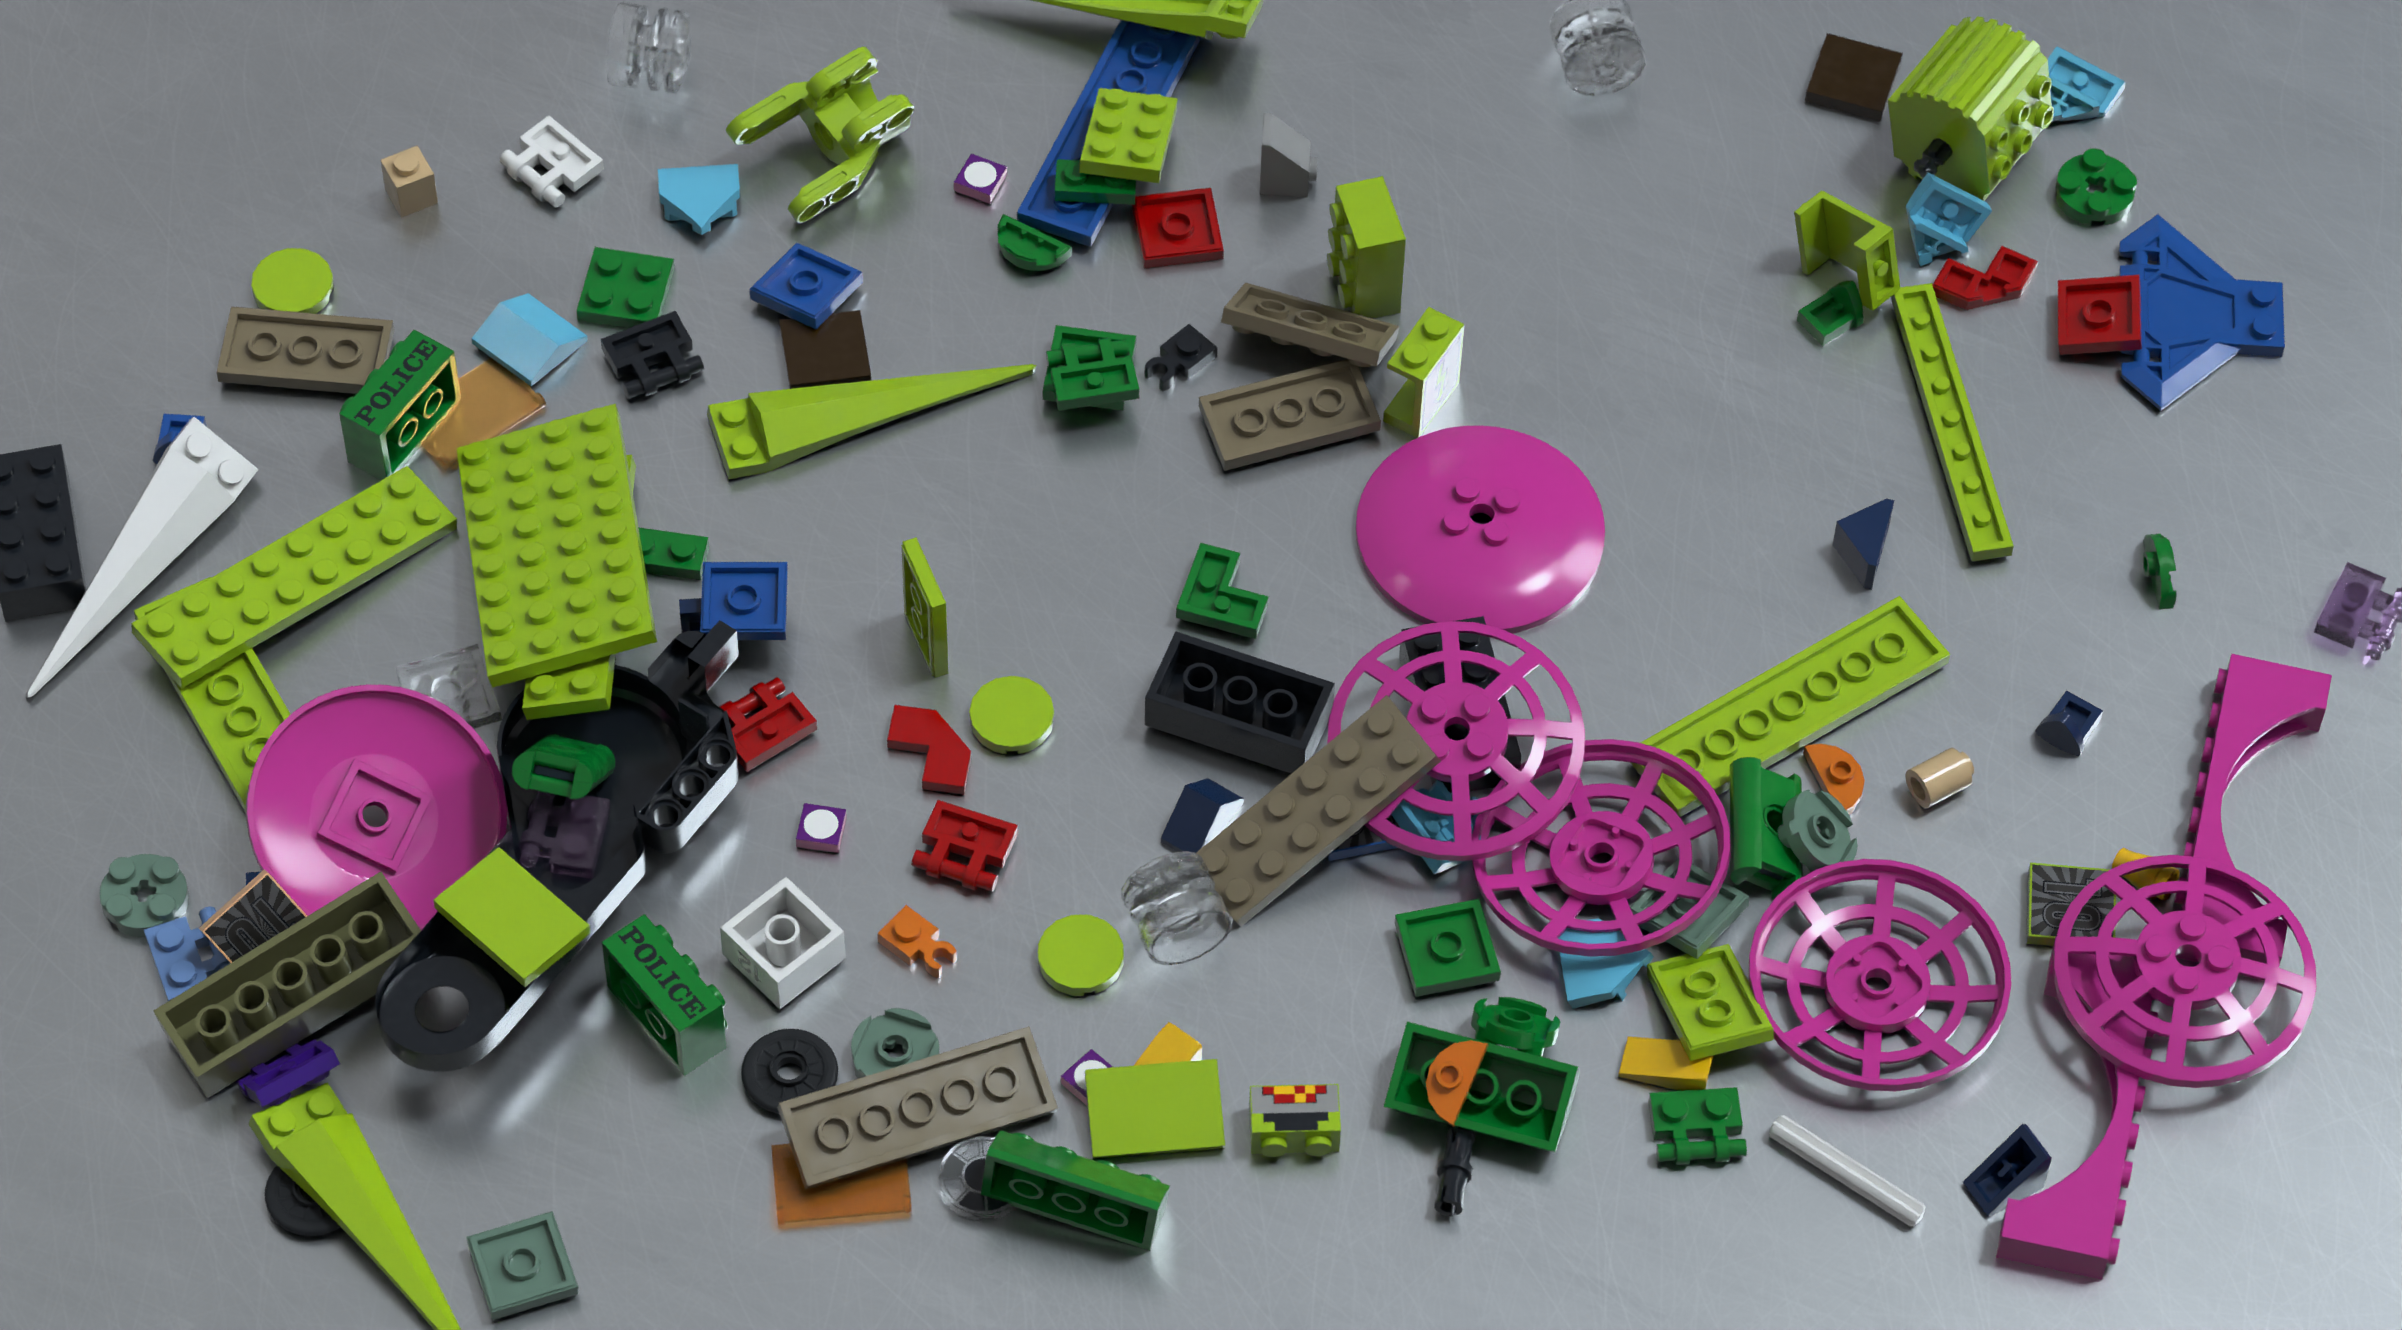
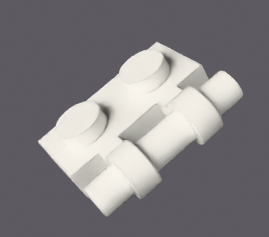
M547 116L519 137L520 148L524 150L521 154L517 156L511 150H506L499 158L500 163L507 168V173L513 179L526 183L532 188V194L542 202H549L555 208L561 206L565 200V195L557 189L564 183L572 191L576 192L604 170L603 159L550 116ZM539 163L548 170L543 176L533 169Z

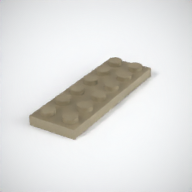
M1386 695L1190 857L1188 861L1232 918L1240 926H1243L1440 763L1441 760Z
M1030 1026L780 1102L777 1106L805 1190L1053 1114L1058 1110Z

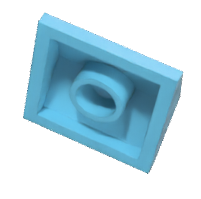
M529 293L500 302L472 337L473 345L529 386H533L588 341L586 334Z

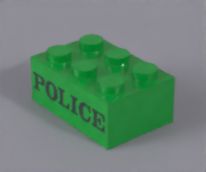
M415 329L404 341H399L393 347L390 357L379 369H374L369 374L361 390L354 397L348 398L340 410L339 416L347 461L379 480H383L399 471L461 401L455 353L453 350Z
M644 914L602 941L607 987L683 1076H686L727 1048L725 1030L728 1028L723 1011L726 1003L720 991L713 984L707 986L702 981L694 961L687 954L681 956L676 951L668 931L660 924L655 926Z

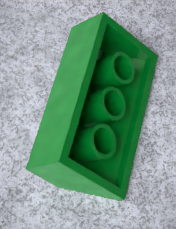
M1407 1021L1384 1108L1448 1124L1439 1118L1429 1102L1426 1088L1429 1067L1441 1051L1454 1043L1469 1040L1482 1043L1487 1042ZM1487 1043L1488 1048L1454 1126L1556 1153L1580 1076L1578 1066Z
M1000 1130L986 1154L981 1195L1008 1202V1205L1150 1251L1167 1205L1170 1185L1162 1183L1152 1175H1136L1121 1170L1109 1161H1093L1078 1156L1074 1151L1066 1147H1051L1035 1142L1033 1138L1023 1133L1011 1134Z

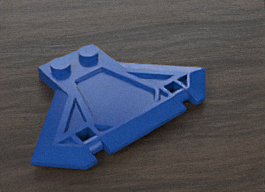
M2159 214L2120 241L2119 256L2131 258L2132 264L2120 266L2119 275L2140 276L2142 331L2141 350L2121 351V353L2133 355V362L2121 363V378L2160 411L2236 354L2283 356L2285 349L2283 282L2235 279ZM2148 261H2157V265L2148 264ZM2150 358H2159V362H2151Z

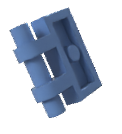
M205 907L200 910L199 916L202 925L216 913L215 907ZM186 916L144 929L145 937L168 1001L230 964L199 928L190 930ZM210 945L213 957L202 962L198 949Z

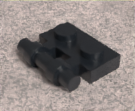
M676 311L601 339V349L617 378L631 373L636 378L622 384L628 399L643 394L644 397L657 392L658 387L674 381L680 384L690 380L692 374L704 370V365L699 355L686 360L682 356L683 353L693 350L692 339ZM665 360L670 365L652 373L648 369L649 366Z

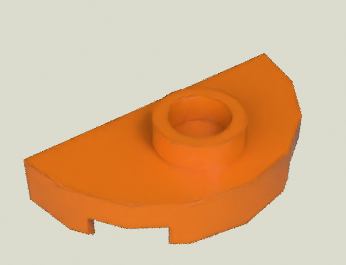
M1821 743L1804 746L1803 754L1822 791L1836 798L1848 814H1852L1855 806L1861 800L1865 782L1861 766L1851 754L1839 747Z
M1472 1040L1454 1043L1441 1051L1429 1067L1426 1080L1429 1102L1439 1118L1453 1127L1486 1053L1487 1043Z

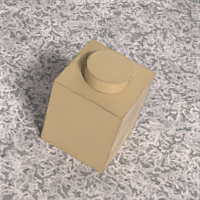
M418 145L381 159L385 190L401 218L438 204L434 173Z

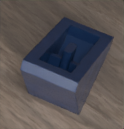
M1886 498L1836 522L1832 545L1864 588L1872 590L1890 526L1895 500Z
M1209 778L1185 785L1161 836V843L1189 859L1223 830L1244 803V798Z
M2021 1124L1963 1183L1987 1216H1993L2006 1209L2008 1198L2021 1200L2043 1189L2052 1157L2028 1125Z

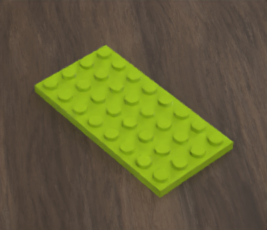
M616 404L595 408L587 412L552 420L544 424L456 448L487 677L492 688L657 642L621 419Z

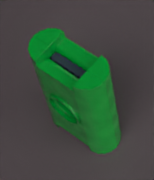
M549 735L515 759L512 766V775L515 782L524 789H533L570 797V799H579L591 792L613 773L615 757L612 751L602 744L597 745L558 735Z
M1755 757L1739 758L1730 764V879L1737 885L1746 880L1772 891V899H1775L1794 881L1803 877V863L1796 857L1791 848L1782 844L1778 836V827L1783 824L1782 815L1784 807L1791 798L1802 792V780L1795 773L1787 778L1761 767V759Z

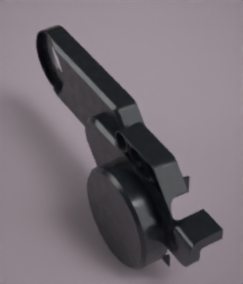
M719 620L707 635L698 631L680 633L650 665L648 677L638 671L615 665L609 710L527 720L522 709L524 690L510 704L501 721L496 745L510 830L489 854L500 847L590 925V934L529 985L524 987L440 912H437L385 971L377 988L375 1005L380 1033L386 1046L397 1058L421 1070L446 1072L468 1067L489 1054L496 1045L500 1044L646 872L644 844L661 853L678 851L735 787L739 775L737 750L727 710L724 712L710 699L707 692L738 658L737 630ZM549 735H558L597 745L602 744L607 746L615 757L613 773L591 792L579 799H570V797L524 789L515 782L512 775V766L520 754ZM714 764H725L720 767L712 766ZM689 794H699V795L694 796V797H688V796H686V795H689ZM663 824H673L672 826H669V827H661V826H660V825H663ZM436 987L457 989L468 1001L469 1011L467 1017L458 1027L449 1031L438 1032L425 1028L418 1021L415 1012L416 1004L425 992Z

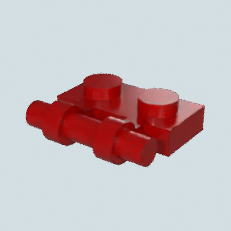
M778 677L766 684L759 682L749 689V694L734 703L727 701L719 706L724 712L727 710L737 750V761L747 772L817 730V720L793 692L779 700L776 698L786 691L783 682ZM758 707L761 709V711L746 719L745 715Z
M937 800L922 833V843L934 846L932 854L916 850L911 865L926 870V875L937 879L945 876L961 881L962 886L965 888L977 890L979 887L993 892L997 885L998 875L986 872L984 868L986 864L1000 868L1004 867L1018 836V825ZM950 852L971 858L968 866L948 860Z

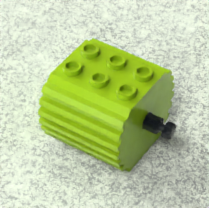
M1977 16L1971 22V17L1963 18L1958 26L1951 24L1888 99L1894 157L1901 159L1905 163L1909 174L1915 179L1920 177L1923 180L1929 172L1985 201L2001 180H2004L2009 175L2011 168L2019 158L2029 151L2033 141L2043 129L2050 125L2053 119L2054 108L2051 105L2050 92L2052 80L2049 78L2048 59L2040 51V45L2033 39L2029 42L2026 39V34L2020 30L2017 32L2012 31L2011 25L2006 23L2002 26L1998 25V20L1995 19L1984 22V17Z

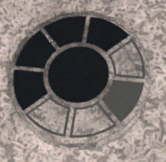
M978 1136L961 1141L948 1151L940 1166L939 1185L944 1202L954 1213L968 1220L981 1221V1218L988 1219L992 1217L993 1220L1004 1218L1017 1209L1011 1203L981 1195L986 1154L995 1139L994 1137Z

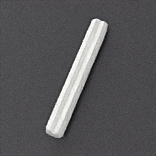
M1780 1115L1773 1122L1769 1132L1772 1139L1900 1221L1914 1227L1923 1217L1926 1208L1923 1203L1787 1116Z

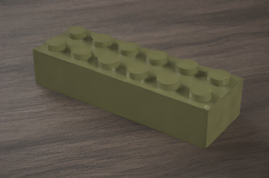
M380 871L153 1010L164 1033L206 1098H209L251 1072V1068L269 1061L374 996L385 971L417 936L421 929Z

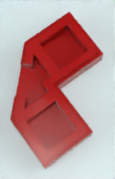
M2001 246L1986 273L1948 258L1932 285L1937 298L1962 309L1970 310L2020 298L2037 269L2038 261Z
M894 705L887 738V748L928 753L922 778V789L964 795L971 764V750L937 710Z

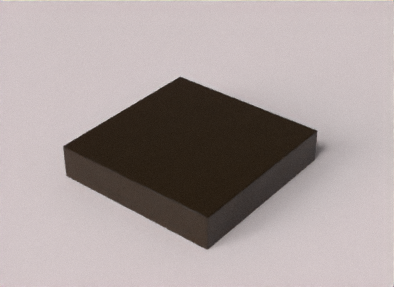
M1827 33L1806 90L1805 101L1881 121L1901 66L1903 53Z
M860 310L832 313L817 329L792 318L779 320L789 389L871 381V371Z

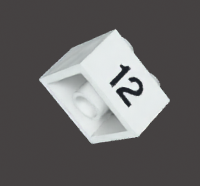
M787 877L783 878L720 927L723 955L779 1009L783 1008L846 958L844 931Z

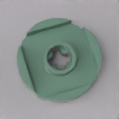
M1805 790L1786 803L1782 815L1783 824L1778 827L1779 839L1783 845L1792 849L1796 857L1807 866L1810 873L1816 869L1838 862L1854 860L1858 847L1857 837L1851 840L1848 827L1853 825L1846 809L1836 798L1824 791L1814 794L1810 790Z
M139 854L128 858L119 857L110 864L109 872L104 877L100 886V902L105 917L108 921L110 919L112 923L116 924L119 931L130 936L145 937L144 929L175 920L177 916L181 918L185 914L189 902V891L185 876L179 869L175 859L154 854ZM142 889H150V891L156 892L153 895H148L145 902H139L138 896L135 895L136 892Z
M901 1008L885 1010V1015L877 1016L874 1019L870 1016L863 1020L855 1030L851 1042L854 1071L858 1079L940 1054L938 1038H936V1034L931 1030V1024L927 1019L914 1011ZM896 1044L903 1045V1053L905 1054L898 1058L889 1057L888 1053L884 1051L885 1048L893 1049Z

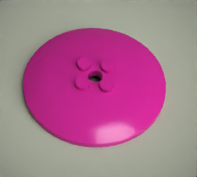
M1482 425L1451 427L1428 433L1406 443L1388 456L1374 471L1366 483L1357 509L1356 542L1363 566L1370 579L1392 604L1407 615L1425 624L1484 616L1486 625L1500 628L1512 634L1542 625L1570 608L1588 589L1600 566L1604 550L1605 523L1601 504L1594 488L1583 472L1567 456L1544 441L1528 434L1501 427ZM1477 513H1484L1489 515L1492 521L1486 524H1478L1470 517Z
M366 684L341 688L318 696L290 714L277 727L260 752L251 774L246 800V822L252 850L261 871L265 869L307 916L381 871L418 927L422 930L438 912L434 908L433 900L482 861L506 834L507 808L500 771L491 752L474 728L460 715L436 699L414 690L390 685ZM368 806L380 807L386 815L385 824L380 827L369 826L363 819V810Z

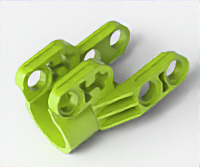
M865 46L851 51L816 73L809 81L786 85L736 116L726 128V133L736 145L752 144L799 115L806 123L819 149L829 160L838 164V166L802 187L799 194L791 201L787 209L797 223L806 222L858 190L878 156L877 151L880 146L908 130L911 125L910 116L914 111V106L904 94L889 95L878 101L870 82V77L878 72L876 68L878 60Z

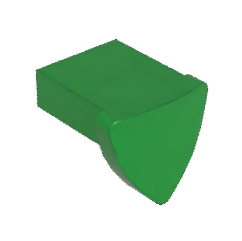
M1852 280L1836 284L1824 295L1798 310L1797 321L1822 346L1851 328H1858L1863 324L1862 301L1858 288Z

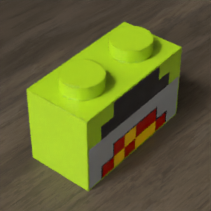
M1339 1084L1250 1086L1249 1122L1251 1154L1279 1157L1286 1153H1307L1312 1156H1323L1330 1152H1339L1341 1138Z

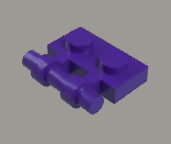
M314 1039L303 1046L295 1044L286 1049V1055L268 1065L261 1063L251 1068V1074L237 1081V1084L245 1097L249 1096L261 1107L265 1105L275 1106L286 1101L291 1096V1091L305 1083L312 1085L327 1078L330 1075L329 1070L340 1065V1062L331 1047L321 1040L316 1041Z

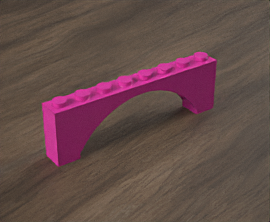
M2231 653L2227 670L2219 668L2214 693L2221 694L2220 704L2212 703L2207 727L2215 729L2214 737H2206L2201 762L2208 763L2207 773L2199 772L2194 797L2202 798L2200 808H2192L2188 825V832L2195 833L2194 843L2186 842L2183 856L2200 857L2235 868L2226 847L2221 821L2222 797L2228 785L2252 758L2268 747L2287 737L2307 730L2319 732L2326 711L2332 675ZM2206 872L2205 885L2216 887L2233 895L2252 910L2263 906L2256 896L2243 885L2220 875ZM2187 875V879H2185V878H2179V881H2187V880H2188V875ZM2176 893L2174 903L2182 904L2181 911H2185L2186 893ZM2204 896L2202 914L2216 919L2223 925L2241 916L2227 905ZM2275 919L2265 925L2276 944L2280 965L2288 925L2284 920ZM2254 930L2236 938L2242 958L2266 964L2263 946ZM2182 953L2176 956L2179 959L2198 962L2191 954Z
M2053 945L2043 995L2055 997L2059 1001L2053 978ZM2068 954V966L2072 984L2081 1004L2090 1014L2109 999L2098 978L2095 954ZM2109 954L2112 972L2122 989L2137 978L2133 963L2134 956ZM2149 993L2134 1002L2139 1008L2158 1018V1012L2150 1011L2152 1000H2158ZM2122 1012L2101 1027L2110 1037L2129 1050L2151 1059L2152 1049L2144 1048L2146 1037L2153 1038L2154 1033L2140 1027L2128 1019ZM2100 1055L2108 1076L2112 1101L2111 1122L2104 1138L2092 1155L2062 1181L2042 1192L2021 1200L2008 1198L1996 1258L2100 1280L2103 1278L2106 1265H2115L2120 1239L2112 1237L2114 1225L2122 1226L2126 1208V1200L2118 1198L2120 1187L2128 1188L2133 1166V1162L2125 1161L2127 1149H2135L2139 1131V1124L2131 1123L2133 1111L2141 1112L2146 1087L2138 1085L2139 1076L2119 1068Z

